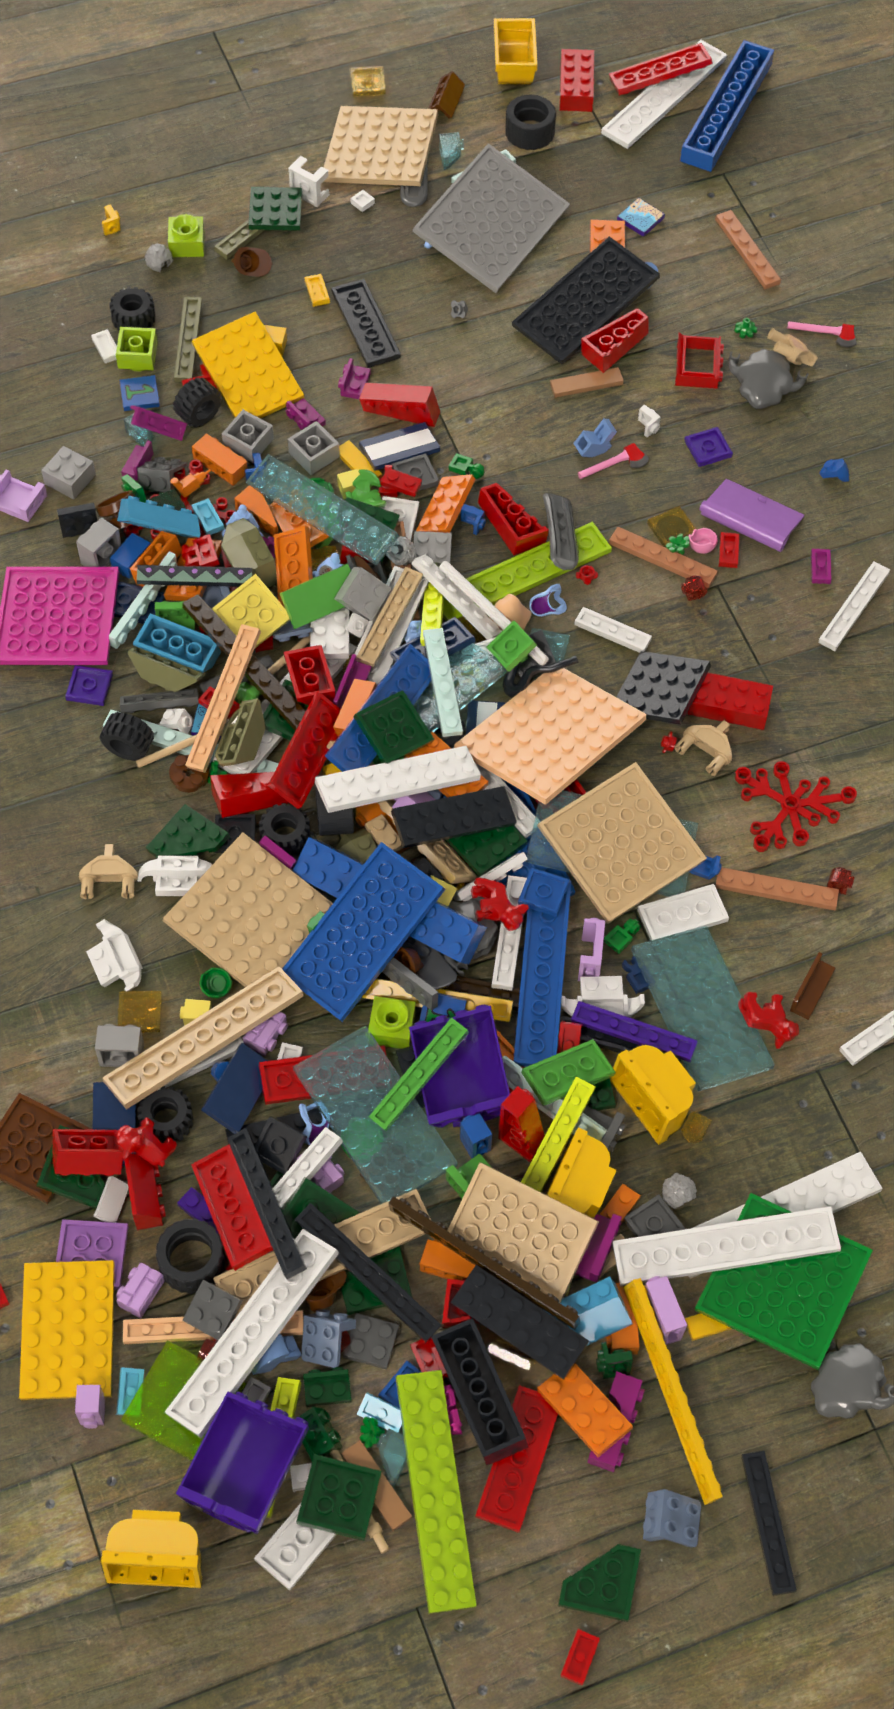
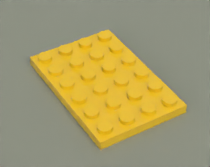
M256 311L192 340L195 350L234 418L242 410H245L261 419L285 408L287 401L296 403L304 398L301 388Z
M114 1260L24 1263L20 1400L76 1398L77 1385H100L104 1396L112 1397Z

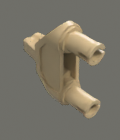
M774 328L768 333L767 338L776 342L773 350L786 356L789 362L795 365H801L802 363L809 366L814 365L818 358L817 355L810 351L799 339L790 334L784 335Z
M723 721L717 728L712 725L690 726L684 731L682 739L675 745L674 749L677 753L680 751L679 754L684 755L686 750L692 744H695L714 757L713 761L707 765L706 771L709 774L711 773L712 776H716L724 765H728L732 761L728 735H726L730 724Z
M105 844L104 855L94 858L79 872V880L82 882L81 898L87 899V894L89 899L93 898L95 882H122L121 896L127 898L129 894V898L134 897V882L138 879V873L129 863L118 855H114L113 844Z

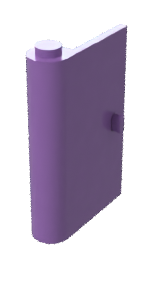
M725 479L707 501L704 500L699 509L701 515L779 552L784 549L789 535L804 518L803 514L728 479Z

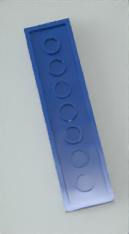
M408 645L359 711L402 690L412 705H414L432 680L428 659L414 646ZM353 717L325 757L344 772L369 766L377 753Z

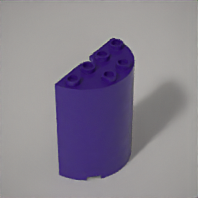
M479 1005L475 1010L471 1011L460 1010L455 1013V1017H452L465 1027L469 1033L422 1088L430 1126L443 1128L453 1123V1128L460 1127L465 1117L479 1113L484 1121L500 1116L501 1104L510 1095L491 1005ZM442 1015L436 1017L433 1021H419L415 1023V1026L409 1027L415 1059L420 1056L451 1018Z
M227 1391L176 1495L190 1505L203 1508L202 1512L230 1526L249 1533L252 1531L258 1534L309 1430V1423L300 1417H296L294 1420L288 1417V1413L278 1408L275 1411H271L264 1402L256 1400L254 1403L248 1400L249 1397L243 1393L236 1392V1394Z

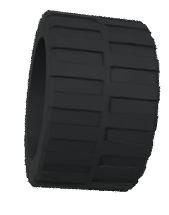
M528 94L516 97L509 103L506 110L505 134L512 145L520 149L537 150L544 148L552 142L555 135L556 110L551 101L539 95ZM523 121H536L539 123L527 124L523 123Z
M315 784L319 835L352 834L354 832L353 808L328 813Z
M183 1219L173 1223L170 1227L168 1226L164 1233L160 1235L156 1245V1259L160 1273H162L165 1282L172 1289H176L181 1293L194 1294L197 1292L202 1280L214 1284L213 1278L223 1274L225 1256L221 1237L216 1232V1229L207 1222L198 1219ZM186 1241H200L207 1244L211 1249L212 1256L203 1268L194 1272L179 1271L170 1263V1256L174 1249Z

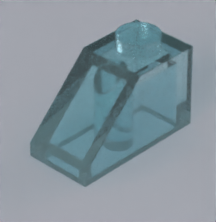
M459 132L439 134V150L443 171L448 170L461 157L464 142L463 139H460Z
M133 413L124 419L125 430L138 444L144 447L148 440L153 441L154 432L132 425Z
M388 1429L386 1435L382 1433L377 1447H379V1456L388 1481L392 1487H395L407 1462L404 1435Z

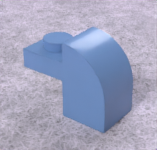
M603 418L594 432L583 430L573 444L582 457H595L610 449L612 446L610 441L617 431L609 419Z
M279 1334L253 1368V1375L270 1372L281 1362L297 1360L301 1353L293 1335L282 1337Z

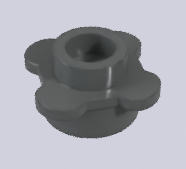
M453 300L451 302V316L453 318H465L468 311L466 302L463 300L460 302Z

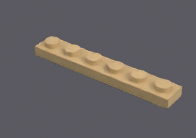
M408 567L404 568L357 654L358 662L370 665L372 668L375 667L423 578L422 573Z

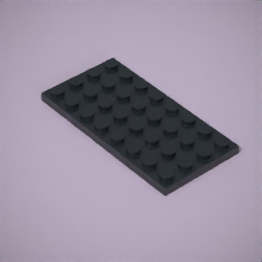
M609 236L514 319L512 327L563 365L582 348L581 338L609 324L660 278V273Z

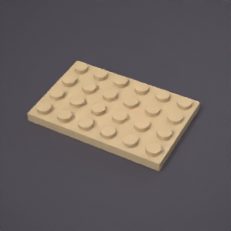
M480 1162L447 1231L453 1235L455 1233L461 1235L467 1244L472 1247L473 1245L478 1246L484 1251V1255L490 1259L492 1257L497 1258L503 1263L504 1268L509 1271L510 1269L517 1271L523 1280L534 1282L540 1287V1291L546 1295L548 1293L553 1294L561 1303L599 1221Z

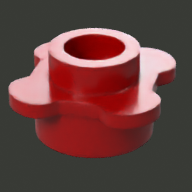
M585 565L581 567L580 572L576 573V578L581 579L585 585H589L593 579L598 578V573L592 566Z
M672 731L669 732L668 736L664 735L662 738L661 747H663L662 753L664 754L666 750L672 752L676 745L677 737L672 736Z

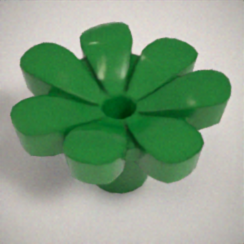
M744 318L742 322L736 323L734 332L740 333V338H745L746 335L752 338L753 333H757V327L754 322H750L749 318Z
M678 534L677 538L671 536L669 538L671 543H667L666 547L672 553L677 551V553L683 555L685 553L684 548H688L690 545L689 537L683 538V534Z
M211 761L209 775H226L227 771L219 770L218 761ZM209 777V778H208V783H210V786H211V779H210V777Z
M364 1417V1425L360 1427V1432L364 1434L360 1436V1440L362 1443H365V1448H369L379 1442V1437H383L385 1431L377 1426L378 1420L376 1418Z

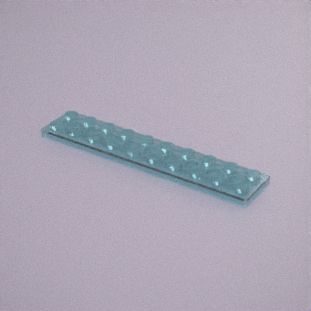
M269 454L246 481L248 486H252L265 497L374 565L379 563L399 537L396 531Z

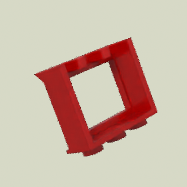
M680 332L678 333L675 386L718 388V382H722L723 371H720V368L723 367V357H720V354L723 355L724 344H721V336L714 338L687 336ZM686 348L714 350L713 373L685 371Z

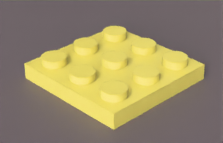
M256 574L212 608L236 636L241 624L260 629L261 634L255 648L290 621L286 609Z

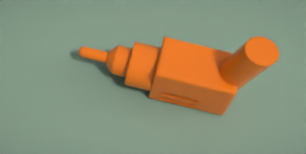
M211 469L206 472H197L195 475L190 473L181 481L177 478H172L170 482L181 495L187 497L200 487V484L206 478V474L211 472Z

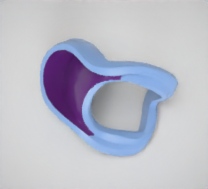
M554 584L545 592L533 596L529 603L530 611L539 617L564 613L567 610V605L560 597L561 585ZM552 592H555L554 598L561 604L558 608L550 606L549 595Z
M313 1103L308 1106L305 1104L299 1105L301 1117L306 1123L303 1134L307 1138L304 1143L311 1145L325 1127L329 1128L330 1113L322 1103ZM319 1108L323 1118L322 1123L319 1125L313 1124L309 1119L307 1111Z

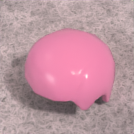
M708 528L694 529L692 535L689 534L688 536L691 548L701 554L711 552L718 542L716 533Z

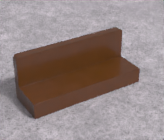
M453 71L441 77L428 109L441 110L448 119L452 118L465 87V83Z
M820 952L799 988L790 1009L791 1012L807 1020L810 1019L835 971V967L821 961L823 953Z

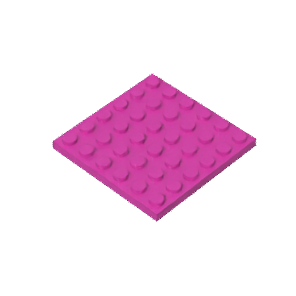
M6 567L0 606V665H108L110 651L109 635L113 627L119 567Z

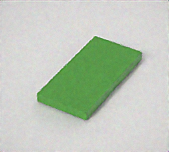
M348 564L279 593L294 629L345 607L334 598L351 572Z
M594 1039L527 1066L521 1071L543 1106L566 1097L575 1077L594 1085L613 1077L616 1073Z

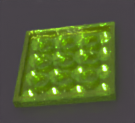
M167 1340L122 1416L121 1422L192 1461L206 1433L202 1438L198 1437L169 1417L165 1411L204 1360ZM243 1382L236 1392L242 1393L246 1383Z

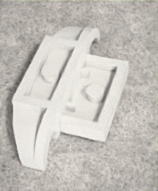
M158 856V859L145 863L139 869L137 881H141L145 876H153V882H156V896H184L212 864L199 859L198 856Z
M104 919L96 924L97 928L104 935L102 937L103 941L86 952L101 986L106 987L121 978L126 985L125 991L129 992L137 987L141 981L142 965L128 935Z
M622 976L580 977L581 996H577V999H567L565 996L561 998L562 1009L570 1016L573 1015L578 1001L626 1017L637 1013L645 1004L644 994H640L635 998H628L627 995H623Z

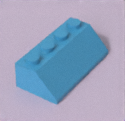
M128 496V499H121L117 519L119 522L184 537L200 538L198 515L192 514V510L181 508V511L174 510L175 506L166 504L160 507L157 506V502L146 500V503L139 502V498Z
M151 613L133 642V645L202 673L213 668L221 653V649L209 636Z
M611 1277L563 1298L560 1303L565 1307L569 1305L578 1311L580 1323L574 1331L589 1340L587 1345L633 1324L619 1290Z

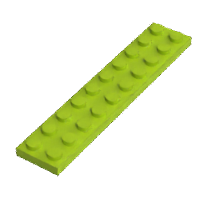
M593 522L575 529L579 559L574 569L611 553L612 547ZM550 541L466 579L486 599L495 605L498 600L508 594L519 595L571 570H563L554 565L550 556ZM444 597L443 618L445 621L454 617L459 621L466 619Z
M442 1370L397 1375L395 1378L428 1612L432 1614L475 1608L477 1605Z

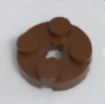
M179 755L170 766V781L179 791L187 793L198 791L199 787L202 785L204 787L208 782L209 768L207 767L205 773L187 768L186 762L189 755ZM192 771L194 774L188 777L185 772Z

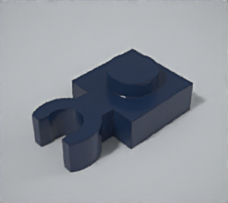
M635 956L631 959L633 965H629L626 960L623 961L622 968L624 971L629 972L626 979L636 994L654 987L655 981L645 966L639 968V961Z

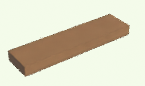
M619 367L608 369L604 373L596 371L550 380V386L554 397L557 398L623 385L624 380Z
M361 1440L341 1453L347 1463L381 1471ZM381 1472L374 1504L391 1530L395 1531L411 1520L412 1515Z

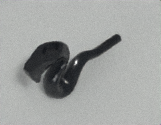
M494 656L487 660L480 669L485 676L491 679V671L501 665V663ZM574 656L551 665H533L523 673L519 682L515 684L517 664L510 672L506 673L503 679L504 693L513 698L528 687L535 674L555 672L579 663L578 659Z

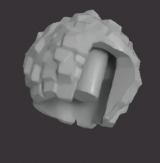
M153 244L146 251V264L152 270L161 272V267L165 265V261L167 262V267L172 263V253L163 244Z
M394 536L393 544L387 550L386 555L395 565L405 566L412 563L416 556L415 545L405 536Z
M675 1173L670 1178L665 1179L663 1183V1200L674 1209L696 1198L697 1189L694 1181L690 1180V1177Z

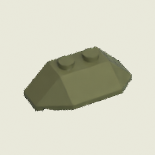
M244 518L228 524L221 548L231 566L252 568V576L256 574L267 588L277 585L274 558L257 527Z
M135 646L128 650V655L140 677L147 680L150 684L164 687L167 691L177 692L196 683L205 676V672L202 673L139 647Z
M258 698L242 701L239 705L240 708L227 722L215 753V757L222 767L255 760L266 729L261 703Z
M363 827L354 830L352 834H344L336 847L337 850L362 863H365L377 848L371 834Z

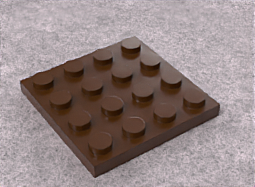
M19 1093L0 1121V1180L49 1204L55 1193L36 1187L53 1142V1129H58L59 1125L70 1129H92Z

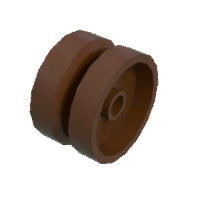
M128 490L118 493L99 503L95 507L99 517H106L105 520L118 529L130 525L119 522L117 519L121 499H128V496L135 497L133 491Z

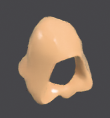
M512 594L506 595L494 605L511 622L515 620L523 630L531 618L532 612L525 608L519 599Z

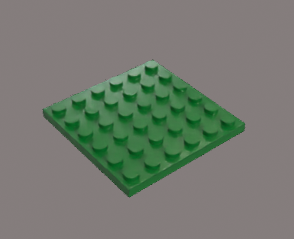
M750 1193L737 1221L792 1212ZM838 1234L841 1247L839 1252L714 1271L711 1273L697 1302L695 1311L819 1370L873 1250Z

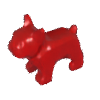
M476 878L474 881L476 886L471 888L472 898H485L480 901L481 910H476V920L490 919L501 921L508 931L518 929L523 922V914L529 909V906L527 904L512 905L508 899L506 886L502 883L486 878Z
M747 992L744 998L739 1000V1010L748 1027L771 1031L775 1036L776 1049H780L785 1042L792 1041L798 1036L799 1025L786 1018V1013L781 1004L783 995L774 994L771 997L772 1003H765L763 1008L756 1002L757 993Z
M148 1117L141 1122V1126L138 1128L124 1125L116 1132L118 1145L124 1151L122 1159L125 1160L132 1152H135L154 1166L160 1165L163 1167L166 1159L175 1151L177 1144L170 1137L165 1140L166 1143H161L153 1134L154 1122Z

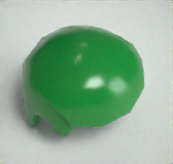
M213 967L202 973L199 985L207 997L219 999L230 992L232 979L230 974L223 968Z

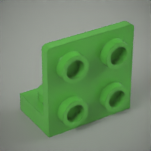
M481 1154L476 1155L458 1169L453 1165L446 1169V1180L461 1199H463L479 1163L481 1162L491 1167Z

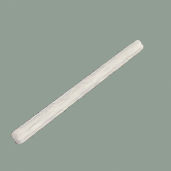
M442 562L439 569L497 625L504 630L511 623L449 562ZM537 646L529 653L539 665L543 666L549 660Z

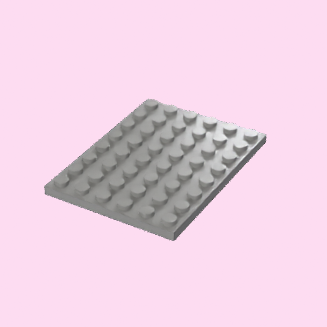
M488 143L416 224L413 232L497 293L568 209L570 203Z

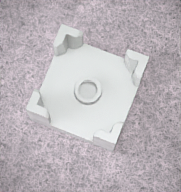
M300 156L289 167L290 187L302 188V200L318 207L329 196V190L326 189L321 192L320 186L328 178V170L320 167L314 174H311L301 168L307 162V159Z

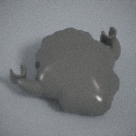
M761 349L758 352L752 353L749 356V360L743 362L740 366L737 365L740 354L734 358L731 351L728 358L729 369L741 384L739 393L755 409H763L779 404L783 395L801 389L808 378V373L805 377H802L800 375L801 371H798L796 382H793V377L789 372L790 364L784 358V355L775 351Z
M472 898L462 903L451 900L449 908L487 927L472 959L475 960L488 955L494 946L498 930L494 920H476V910H481L480 901L485 898ZM444 954V959L457 975L464 977L465 974L460 969L465 968L468 970L467 964L460 962L456 964L454 959Z
M832 1339L828 1350L835 1348L836 1343L834 1339ZM861 1343L843 1345L839 1351L827 1353L818 1370L819 1375L811 1382L815 1409L820 1415L827 1418L841 1417L850 1419L859 1410L872 1408L883 1410L894 1404V1386L889 1387V1396L887 1398H881V1388L886 1383L882 1360Z

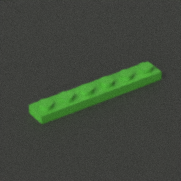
M451 1017L370 1114L369 1118L387 1132L469 1031Z

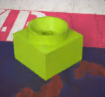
M182 214L177 217H169L168 248L172 253V257H204L205 230L203 216L194 217L189 214Z
M120 327L116 349L118 369H130L132 371L154 370L158 344L156 329Z
M374 996L368 1028V1044L398 1049L410 1047L411 1035L409 1027L414 1026L416 1002Z

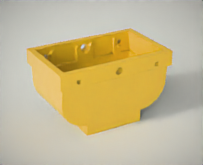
M535 18L494 19L495 70L498 74V84L533 83L534 74L537 71Z
M642 1045L629 1052L625 1050L618 1054L613 1067L616 1073L610 1078V1082L657 1144L660 1145L667 1141L668 1137L683 1125L693 1103L692 1091L696 1082L671 1050L663 1054L656 1047Z
M578 1127L546 1195L594 1219L617 1170L609 1167L610 1154L607 1147L599 1140L587 1135L588 1131Z
M133 1510L132 1519H125L116 1523L109 1531L106 1549L102 1551L101 1558L107 1583L201 1588V1552L198 1536L191 1525L182 1522L180 1512Z

